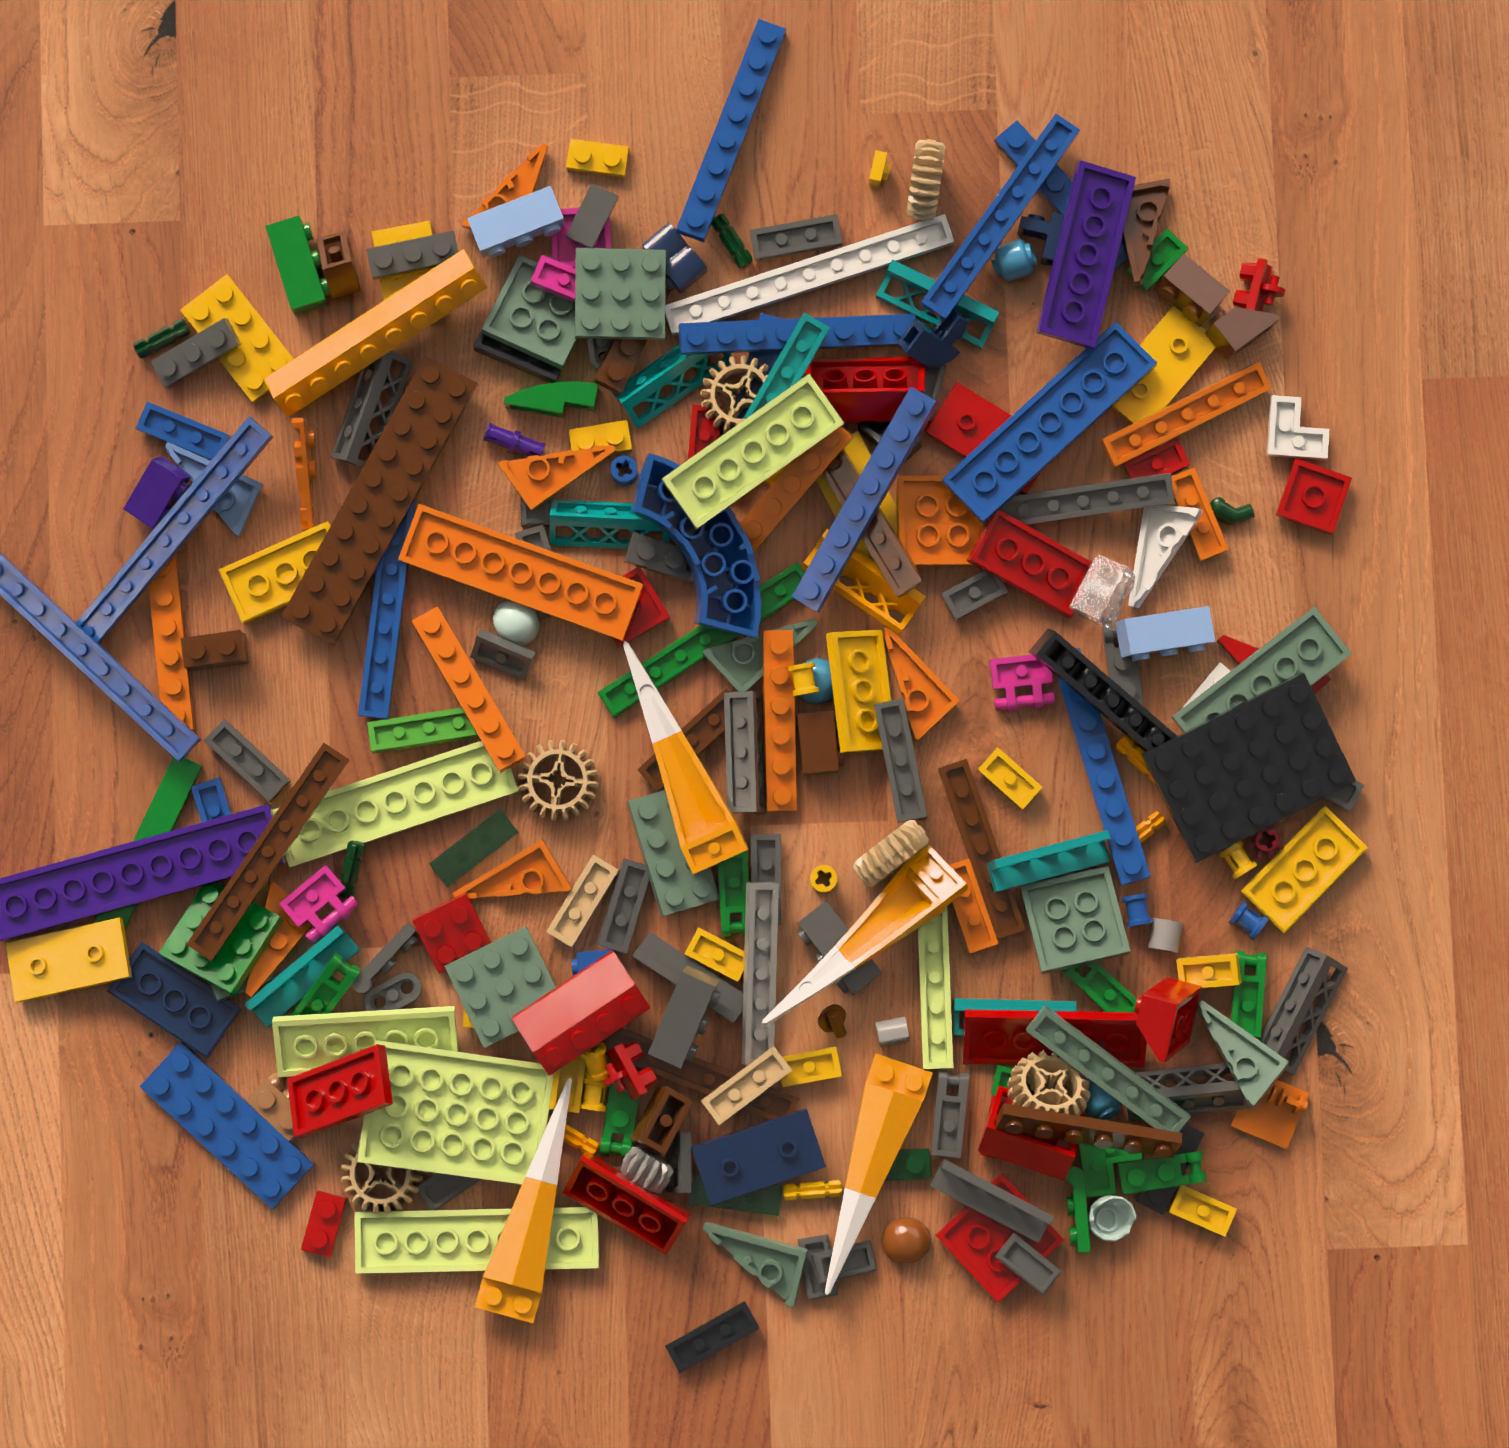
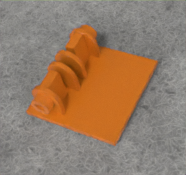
M1276 1080L1254 1110L1252 1108L1237 1110L1230 1126L1287 1149L1301 1113H1304L1308 1105L1307 1099L1310 1093Z

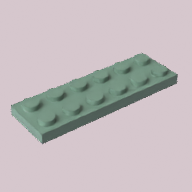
M1314 606L1171 718L1184 733L1301 672L1305 673L1311 686L1352 653Z

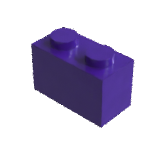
M163 456L154 458L149 463L123 509L153 529L189 488L187 483L191 475Z

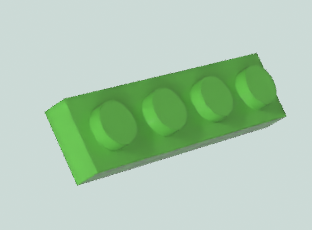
M462 708L367 722L372 754L478 737Z

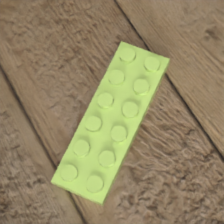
M808 374L661 480L697 529L843 425L844 422L811 375Z
M455 1006L277 1016L272 1019L278 1077L299 1075L371 1047L374 1044V1040L459 1052Z

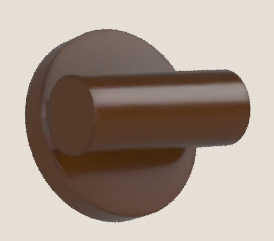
M838 1004L827 1006L818 1017V1026L824 1032H834L835 1037L843 1038L847 1033L843 1024L846 1019V1011Z

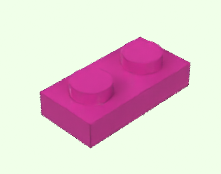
M541 255L530 285L575 303V268Z

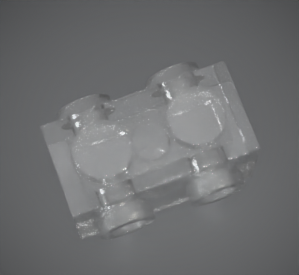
M1096 554L1069 607L1078 616L1109 629L1112 622L1116 621L1119 617L1121 605L1126 595H1129L1133 590L1136 575L1127 566Z

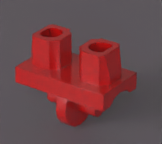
M1258 258L1257 263H1242L1240 279L1244 282H1251L1252 285L1250 292L1236 290L1233 299L1235 307L1262 312L1264 304L1273 306L1275 297H1284L1285 289L1278 286L1280 277L1271 275L1273 267L1267 264V259Z
M637 1041L626 1045L621 1043L607 1051L612 1062L604 1066L610 1076L602 1081L604 1086L613 1083L618 1093L626 1089L633 1100L648 1092L647 1088L657 1081L650 1067L637 1072L632 1063L643 1057V1051Z

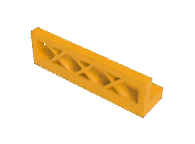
M826 529L813 551L803 562L801 568L805 571L826 537L828 529ZM855 549L841 576H847L852 579L854 586H845L838 579L833 588L834 591L899 635L926 597L916 589L911 590L900 598L897 597L877 563L857 549ZM871 592L877 597L878 603H870L864 598L863 593ZM895 609L905 617L899 623L890 617L888 610Z

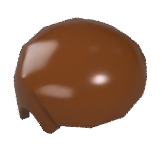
M908 1217L893 1220L884 1229L882 1237L884 1252L889 1258L898 1263L909 1264L919 1261L929 1251L931 1243L928 1228L920 1220Z

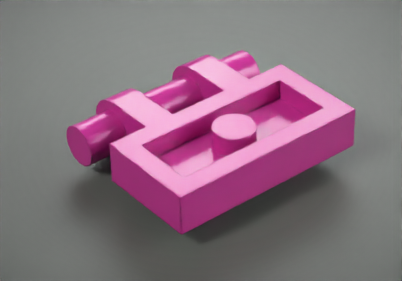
M1033 655L989 660L993 690L1005 689V698L994 699L995 711L1007 710V712H1015L1017 708L1033 706L1034 709H1042L1044 705L1055 704L1054 692L1042 693L1041 686L1053 683L1052 672ZM1032 687V695L1015 696V688Z
M326 865L279 903L299 928L308 920L314 927L305 935L312 944L321 936L325 937L330 932L329 930L340 920L348 919L352 915L350 912L359 904L353 896H350L343 903L338 899L337 896L346 888ZM330 903L335 910L321 921L316 914Z

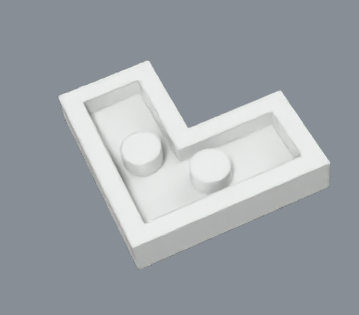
M1271 395L1266 456L1327 460L1330 429L1300 427L1302 397Z

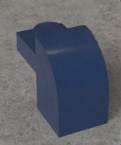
M1054 211L1050 222H1046L1044 217L1035 214H1028L1027 217L1021 216L1017 232L1020 235L1046 241L1040 263L1049 266L1053 265L1064 219L1063 215Z
M955 308L946 321L941 319L934 329L915 318L898 343L906 354L922 364L929 366L943 365L953 360L960 353L955 347L954 342L963 336L969 322Z

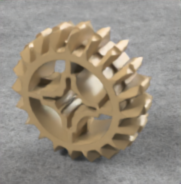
M919 139L915 145L906 210L908 217L925 221V219L933 220L936 216L945 146L942 142H936V140Z
M732 356L729 357V367H726L723 361H719L718 366L721 372L711 368L709 374L714 380L708 378L703 380V384L710 389L700 391L702 397L709 398L701 402V406L703 409L712 408L705 416L707 419L717 416L713 423L715 428L725 423L723 428L724 434L731 427H735L745 420V418L737 419V416H739L743 409L749 408L756 397L750 390L753 378H756L762 385L767 378L765 374L768 371V365L764 364L759 370L756 369L758 366V359L756 358L751 361L750 365H746V356H741V364H736L735 358ZM745 374L737 384H722L730 376ZM745 387L746 397L749 398H742L736 407V395L732 396V394H740L741 390ZM717 392L722 393L723 397L731 401L728 415L722 412L717 405Z
M552 740L548 741L549 750L546 752L540 744L536 747L540 755L536 757L532 752H529L527 756L533 761L532 764L521 763V767L528 770V773L518 774V779L527 780V784L518 786V790L522 792L529 791V794L522 798L523 802L526 803L533 799L534 802L529 809L534 812L539 806L542 807L539 814L541 818H545L547 812L551 811L552 821L557 820L558 812H562L564 821L569 820L567 812L569 810H572L576 817L580 816V812L576 807L581 804L583 808L588 809L589 805L584 801V798L587 796L590 799H595L596 797L593 792L588 791L589 787H599L598 782L590 781V777L598 776V771H588L587 769L595 763L594 760L588 759L583 762L582 759L587 755V751L583 749L578 755L574 754L577 749V744L575 743L570 745L569 750H565L566 742L564 740H560L559 749H555ZM556 757V762L551 772L535 774L538 767L544 761ZM565 758H569L579 765L583 779L566 774ZM560 767L561 776L570 782H566L564 786L561 784L562 787L558 788L557 792L555 784L544 779H551L552 776L555 777V774L559 773ZM534 783H541L550 787L551 804L544 802L538 797ZM581 788L579 794L572 801L560 805L563 792L566 789Z
M915 820L907 821L854 862L853 870L856 872V876L867 887H873L928 844L929 838L926 836V832Z
M1043 1049L1039 1056L1032 1052L1028 1055L1027 1059L1022 1057L1018 1065L1012 1069L1011 1077L1007 1084L1009 1088L1008 1099L1013 1100L1012 1105L1080 1116V1114L1085 1112L1086 1103L1090 1098V1092L1088 1091L1090 1085L1089 1081L1084 1080L1085 1075L1077 1071L1064 1059L1057 1057L1056 1053L1053 1052L1051 1056H1048ZM1026 1082L1031 1085L1030 1089L1035 1093L1034 1095L1028 1090ZM1064 1084L1068 1088L1071 1098L1067 1095L1068 1091L1063 1087Z
M353 1143L351 1147L358 1154L359 1144ZM346 1153L344 1156L352 1161L351 1165H341L342 1170L350 1171V1176L341 1177V1182L351 1181L352 1186L347 1187L344 1191L348 1194L355 1190L357 1194L351 1201L355 1204L361 1198L364 1199L361 1209L364 1211L369 1208L370 1203L373 1204L372 1210L374 1214H378L381 1205L384 1206L385 1213L389 1214L392 1209L391 1203H394L397 1210H401L403 1205L400 1199L403 1198L407 1203H410L413 1199L407 1192L409 1190L414 1193L419 1192V1188L412 1185L413 1180L422 1181L423 1176L414 1175V1170L406 1169V1179L404 1185L401 1186L394 1174L395 1167H388L386 1175L389 1180L384 1181V1178L374 1181L378 1171L373 1164L366 1163L365 1165L368 1167L370 1175L365 1184L361 1186L358 1178L360 1163L356 1162L357 1154ZM384 1184L396 1194L389 1198H377L370 1195L369 1192L377 1185Z

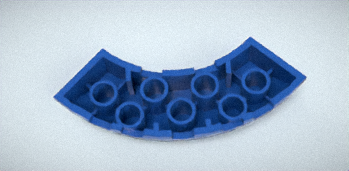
M648 453L639 476L630 514L641 517L659 527L677 544L690 566L696 588L697 602L694 624L730 634L757 638L762 601L760 597L759 571H757L751 543L746 532L743 531L735 517L736 515L728 506L696 529L661 480L680 465L667 458Z

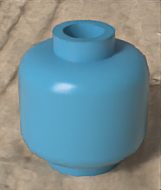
M1016 239L999 245L995 251L996 257L991 259L995 274H1002L1003 278L1008 282L1031 275L1034 266L1037 265V258L1031 243L1026 244L1023 239Z
M1089 1078L1085 1079L1089 1081L1090 1085L1088 1089L1090 1098L1086 1103V1111L1090 1117L1107 1120L1121 1112L1120 1107L1123 1105L1121 1102Z

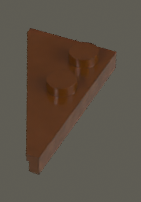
M1170 179L1134 185L1122 235L1134 287L1142 285L1170 189Z

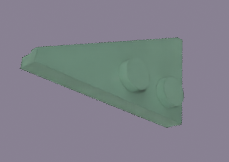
M812 618L774 630H793L794 647L818 623ZM762 633L758 634L757 638H743L706 649L702 652L737 692H746L763 676Z
M1202 1000L1198 1004L1197 1011L1249 1107L1254 1110L1287 1068L1289 1061Z
M705 1222L703 1231L708 1234L712 1241L717 1245L721 1244L734 1256V1260L752 1275L758 1276L761 1283L768 1289L771 1287L786 1300L785 1303L789 1307H794L808 1249Z

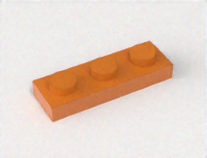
M1195 467L1171 476L1176 506L1203 510L1201 517L1189 533L1199 561L1202 562L1227 552L1229 548Z
M970 859L950 864L949 866L967 883L968 890L956 898L952 905L969 954L997 945L998 941Z

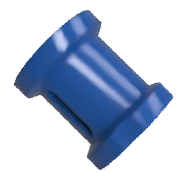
M626 455L619 456L611 464V474L618 485L628 486L635 483L639 474L634 459ZM626 465H629L631 474H625L623 477H620L618 468H625Z
M1148 893L1122 897V902L1126 903L1129 919L1126 923L1127 927L1154 923L1153 918L1149 917L1146 900L1149 898Z
M1243 901L1228 923L1230 925L1236 924L1249 934L1250 939L1254 940L1269 918L1259 916L1249 909L1247 903Z

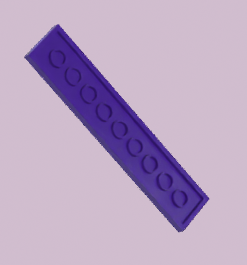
M271 805L259 806L0 878V942L231 878L274 816ZM285 857L282 859L279 865L286 863Z

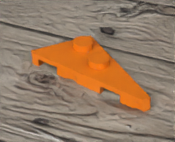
M542 143L538 148L534 149L527 156V159L515 171H512L469 217L533 193L549 148L548 144ZM466 217L462 222V227L471 230L467 219L469 217Z
M291 418L292 428H295L298 432V441L294 443L297 489L300 492L301 530L306 531L314 527L312 478H317V462L312 460L311 448H316L315 430L311 431V427L304 418Z
M601 445L577 451L568 450L548 453L544 456L535 455L511 461L502 460L498 463V466L530 511H533L616 453L617 450L613 445Z
M886 626L882 630L901 696L904 698L914 738L919 741L960 700L904 641Z
M541 839L452 894L456 897L466 892L469 899L566 892L573 887L545 840Z
M274 882L270 884L265 908L279 915L284 921L249 974L245 991L246 997L249 999L260 990L313 926L309 920L300 928L279 905L290 894Z

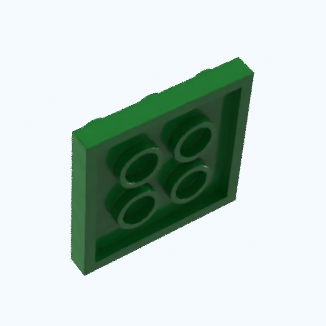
M215 882L200 888L159 954L166 960L235 997L284 920L279 915L253 902L214 961H210L187 946L186 943L225 888V886Z

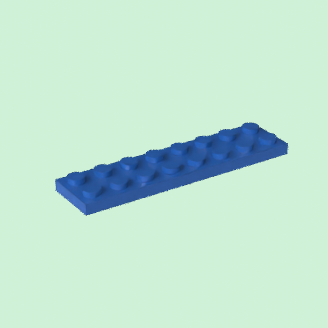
M1115 321L1098 337L1094 349L1086 348L951 470L942 479V483L984 524L1157 366V362Z

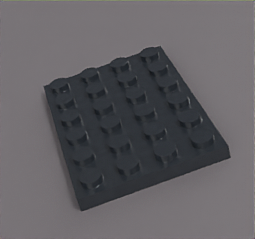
M1302 672L1141 754L1195 863L1356 781L1305 673Z

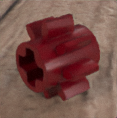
M1275 824L1249 836L1252 838V843L1247 846V849L1254 848L1257 851V859L1263 853H1267L1268 858L1272 859L1274 858L1273 849L1282 850L1284 848L1278 844V838H1281L1284 834H1276L1273 831ZM1261 833L1265 837H1271L1272 842L1268 844L1269 849L1265 845H1259L1258 840L1262 838Z

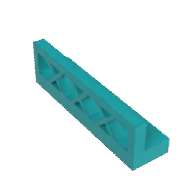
M892 259L876 297L909 314H915V317L935 327L941 320L937 316L934 318L928 315L932 313L929 310L920 311L916 309L912 297L921 294L926 295L935 283V280ZM891 279L903 284L906 295L894 298L884 292ZM908 287L915 290V292L910 293ZM964 295L955 309L968 316L969 318H966L968 322L976 320L986 325V328L980 340L969 335L967 329L960 339L982 349L998 318L999 312ZM908 299L910 305L902 301Z
M803 313L746 412L745 419L802 379L828 334L830 327Z
M678 344L629 378L620 395L612 393L623 406L634 425L640 428L702 385L704 378H712L709 374L711 368L717 372L721 370L719 369L718 362L715 364L707 363L709 354L680 355V344ZM723 353L724 357L719 361H723L726 367L730 365L729 357H732L731 353ZM690 367L698 368L695 378L690 381L683 380L686 370ZM666 384L674 385L672 394L666 398L658 397L663 386ZM642 401L649 402L648 410L637 417L632 408Z
M552 499L550 510V545L628 549L631 538L620 539L615 534L620 529H628L632 533L644 536L650 530H663L641 517L630 514L632 503ZM556 526H569L574 533L570 536H556ZM590 527L599 528L604 534L599 538H591L585 531ZM663 531L662 542L669 543V536Z
M1108 830L995 859L987 863L994 893L1110 862L1104 842L1110 839Z
M336 926L248 1000L245 1005L250 1011H254L264 1025L269 1028L272 1025L273 1017L283 1016L301 1001L335 952L343 956L342 960L347 962L361 949L343 927Z
M954 998L953 1035H964V1029H959L960 1011H965V1009L1040 1011L1046 1005L1052 1011H1076V1001Z

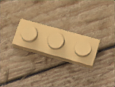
M592 855L546 932L573 948L619 870L597 856Z
M773 1046L701 1100V1102L718 1125H720L791 1072L792 1069Z

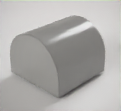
M1153 918L1154 923L1151 924L1147 948L1178 953L1183 923Z
M905 1016L875 1022L881 1048L909 1041Z

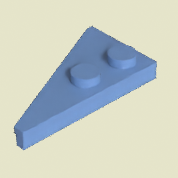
M169 442L165 446L166 451L179 467L191 475L190 480L192 483L211 462ZM244 475L237 480L214 508L233 533L239 537L264 486L262 483Z

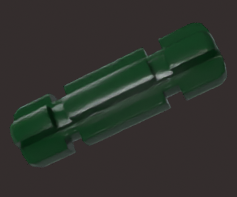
M722 213L715 216L711 225L716 232L720 233L719 237L731 256H735L734 260L738 267L744 268L751 264L753 261L751 254L748 250L744 249L745 245L734 228L729 226L730 222L725 214Z
M179 319L172 323V327L166 326L148 335V339L144 340L142 338L133 344L136 354L140 358H144L151 354L150 351H157L175 342V338L180 337L181 339L189 335L190 329L186 321Z
M351 840L347 844L346 853L348 855L344 857L340 879H342L340 882L346 888L339 894L342 898H349L354 896L356 886L353 885L358 881L362 864L360 858L363 857L365 845L360 841Z

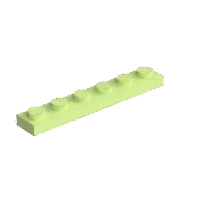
M947 906L945 907L946 911L917 929L923 1069L953 1068Z

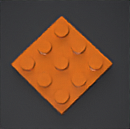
M898 475L896 477L897 537L915 566H974L966 560L987 521L982 524L942 483V479L946 475Z

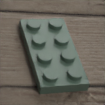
M663 790L627 801V808L661 917L720 900L710 867L695 874L691 872L679 844L666 791Z

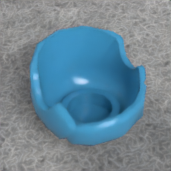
M820 657L807 660L804 663L814 662L815 664L812 670L815 686L819 687V692L800 695L804 702L814 705L827 703L833 698L829 660Z

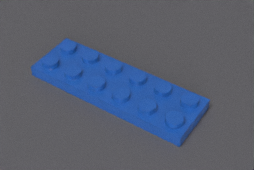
M180 1042L139 1086L271 1209H274L315 1164L291 1141L289 1142L236 1090L183 1042Z

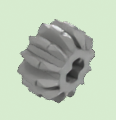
M632 1147L629 1153L625 1155L620 1167L622 1174L628 1179L654 1193H661L669 1184L673 1174L671 1165L640 1147Z

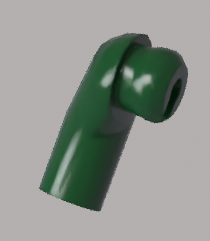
M1216 497L1210 502L1216 519L1226 525H1233L1255 517L1250 503L1234 508L1225 502V499L1222 497Z

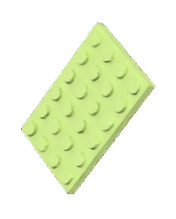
M374 1040L373 1045L380 1044L386 1047L393 1105L363 1116L356 1162L523 1184L547 1127L554 1073L549 1076L540 1063Z

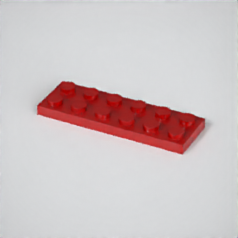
M965 1009L963 1064L1018 1065L1022 1057L1027 1059L1028 1055L1032 1052L1039 1056L1043 1049L1048 1056H1051L1052 1050L1026 1032L1027 1026L1039 1011ZM1054 1011L1125 1066L1145 1067L1147 1041L1136 1024L1138 1014L1135 1012Z

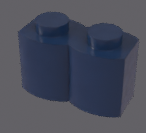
M667 223L642 244V249L666 250L665 285L671 291L676 289L681 294L708 272L705 263L686 243L683 237L676 233V229L670 223Z

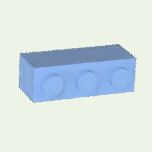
M551 186L467 218L482 258L485 256H489V258L500 256L506 252V248L513 245L517 247L528 245L533 242L534 237L544 234V236L554 235L561 231L560 227L565 225Z
M1209 606L1128 618L1115 622L1121 658L1131 656L1132 662L1150 659L1149 653L1160 652V657L1177 655V649L1188 648V653L1206 650L1205 644L1215 642Z

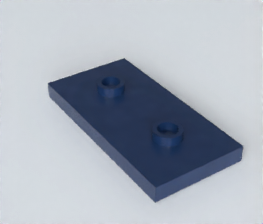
M141 942L129 959L132 978L113 982L107 992L208 1059L242 1008L229 999L217 1002L211 987L183 968L166 960L159 952Z
M807 1108L691 1146L710 1205L826 1167Z

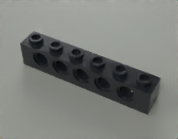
M1047 629L1028 651L1145 752L1177 736L1056 631Z

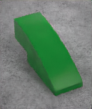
M580 381L541 384L504 397V405L507 409L564 418L566 407L595 412L599 385L598 383Z

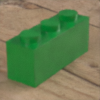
M298 215L266 225L267 234L289 305L294 315L329 305L326 296L331 294L326 278L321 279L318 268L322 267L318 251H312L309 243L310 240L314 239L309 222L303 223Z

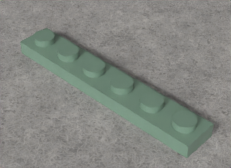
M1046 1005L1043 1006L1027 1026L1026 1032L1155 1129L1179 1132L1191 1118L1189 1113Z

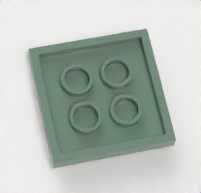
M576 248L575 338L665 340L666 250Z
M519 255L481 329V333L563 370L578 338H575V303L530 285L538 262Z
M1109 866L1020 886L1041 974L1130 954L1131 951Z
M527 926L445 965V969L483 1048L519 1032L511 1017L556 988Z

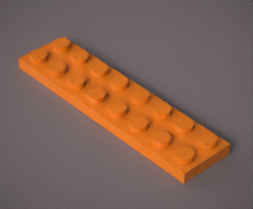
M418 504L398 558L399 561L623 642L644 587L639 582Z

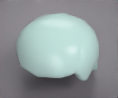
M505 600L494 611L493 624L500 638L519 646L527 645L536 638L540 629V621L536 610Z
M1106 1195L1098 1198L1092 1204L1088 1213L1089 1229L1092 1234L1103 1241L1115 1242L1130 1234L1132 1224L1136 1220V1213L1132 1203L1121 1196Z

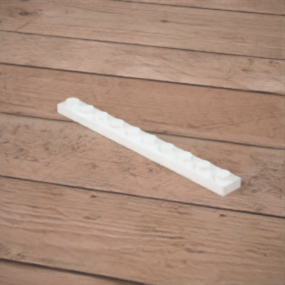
M943 214L934 217L933 220L921 221L665 305V315L672 336L679 334L678 325L680 323L717 322L888 266L892 259L901 262L953 245L954 239L946 215Z

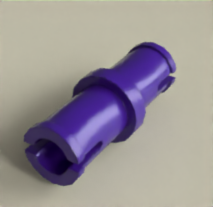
M489 423L485 432L486 435L483 438L485 442L487 441L508 449L507 452L510 454L516 452L527 457L542 456L546 445L545 443L522 436L520 431L515 430V432H511L492 423Z

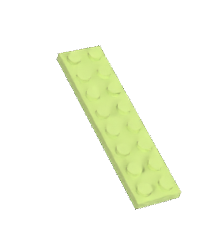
M479 741L328 791L285 856L289 868H293L344 851L351 840L360 841L362 844L519 793L512 769L509 768L500 774L483 743ZM279 808L272 810V811H273V815L276 813V811H277Z
M554 1207L545 1269L599 1268L598 1214L587 1207ZM512 1208L390 1211L389 1214H386L385 1211H379L378 1214H374L373 1211L355 1212V1274L485 1271Z

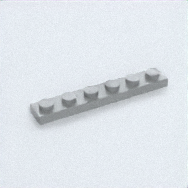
M775 882L746 883L741 1064L749 1065L772 1048L775 1041V1021L765 1027L762 1024L763 1019L776 1005L779 884Z

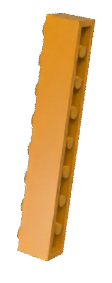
M463 249L273 372L264 380L273 399L287 417H290L487 289L488 286L476 265Z

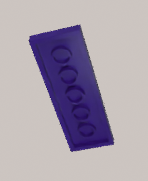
M1082 160L1077 162L1038 322L1037 334L1091 350L1096 347L1136 177Z

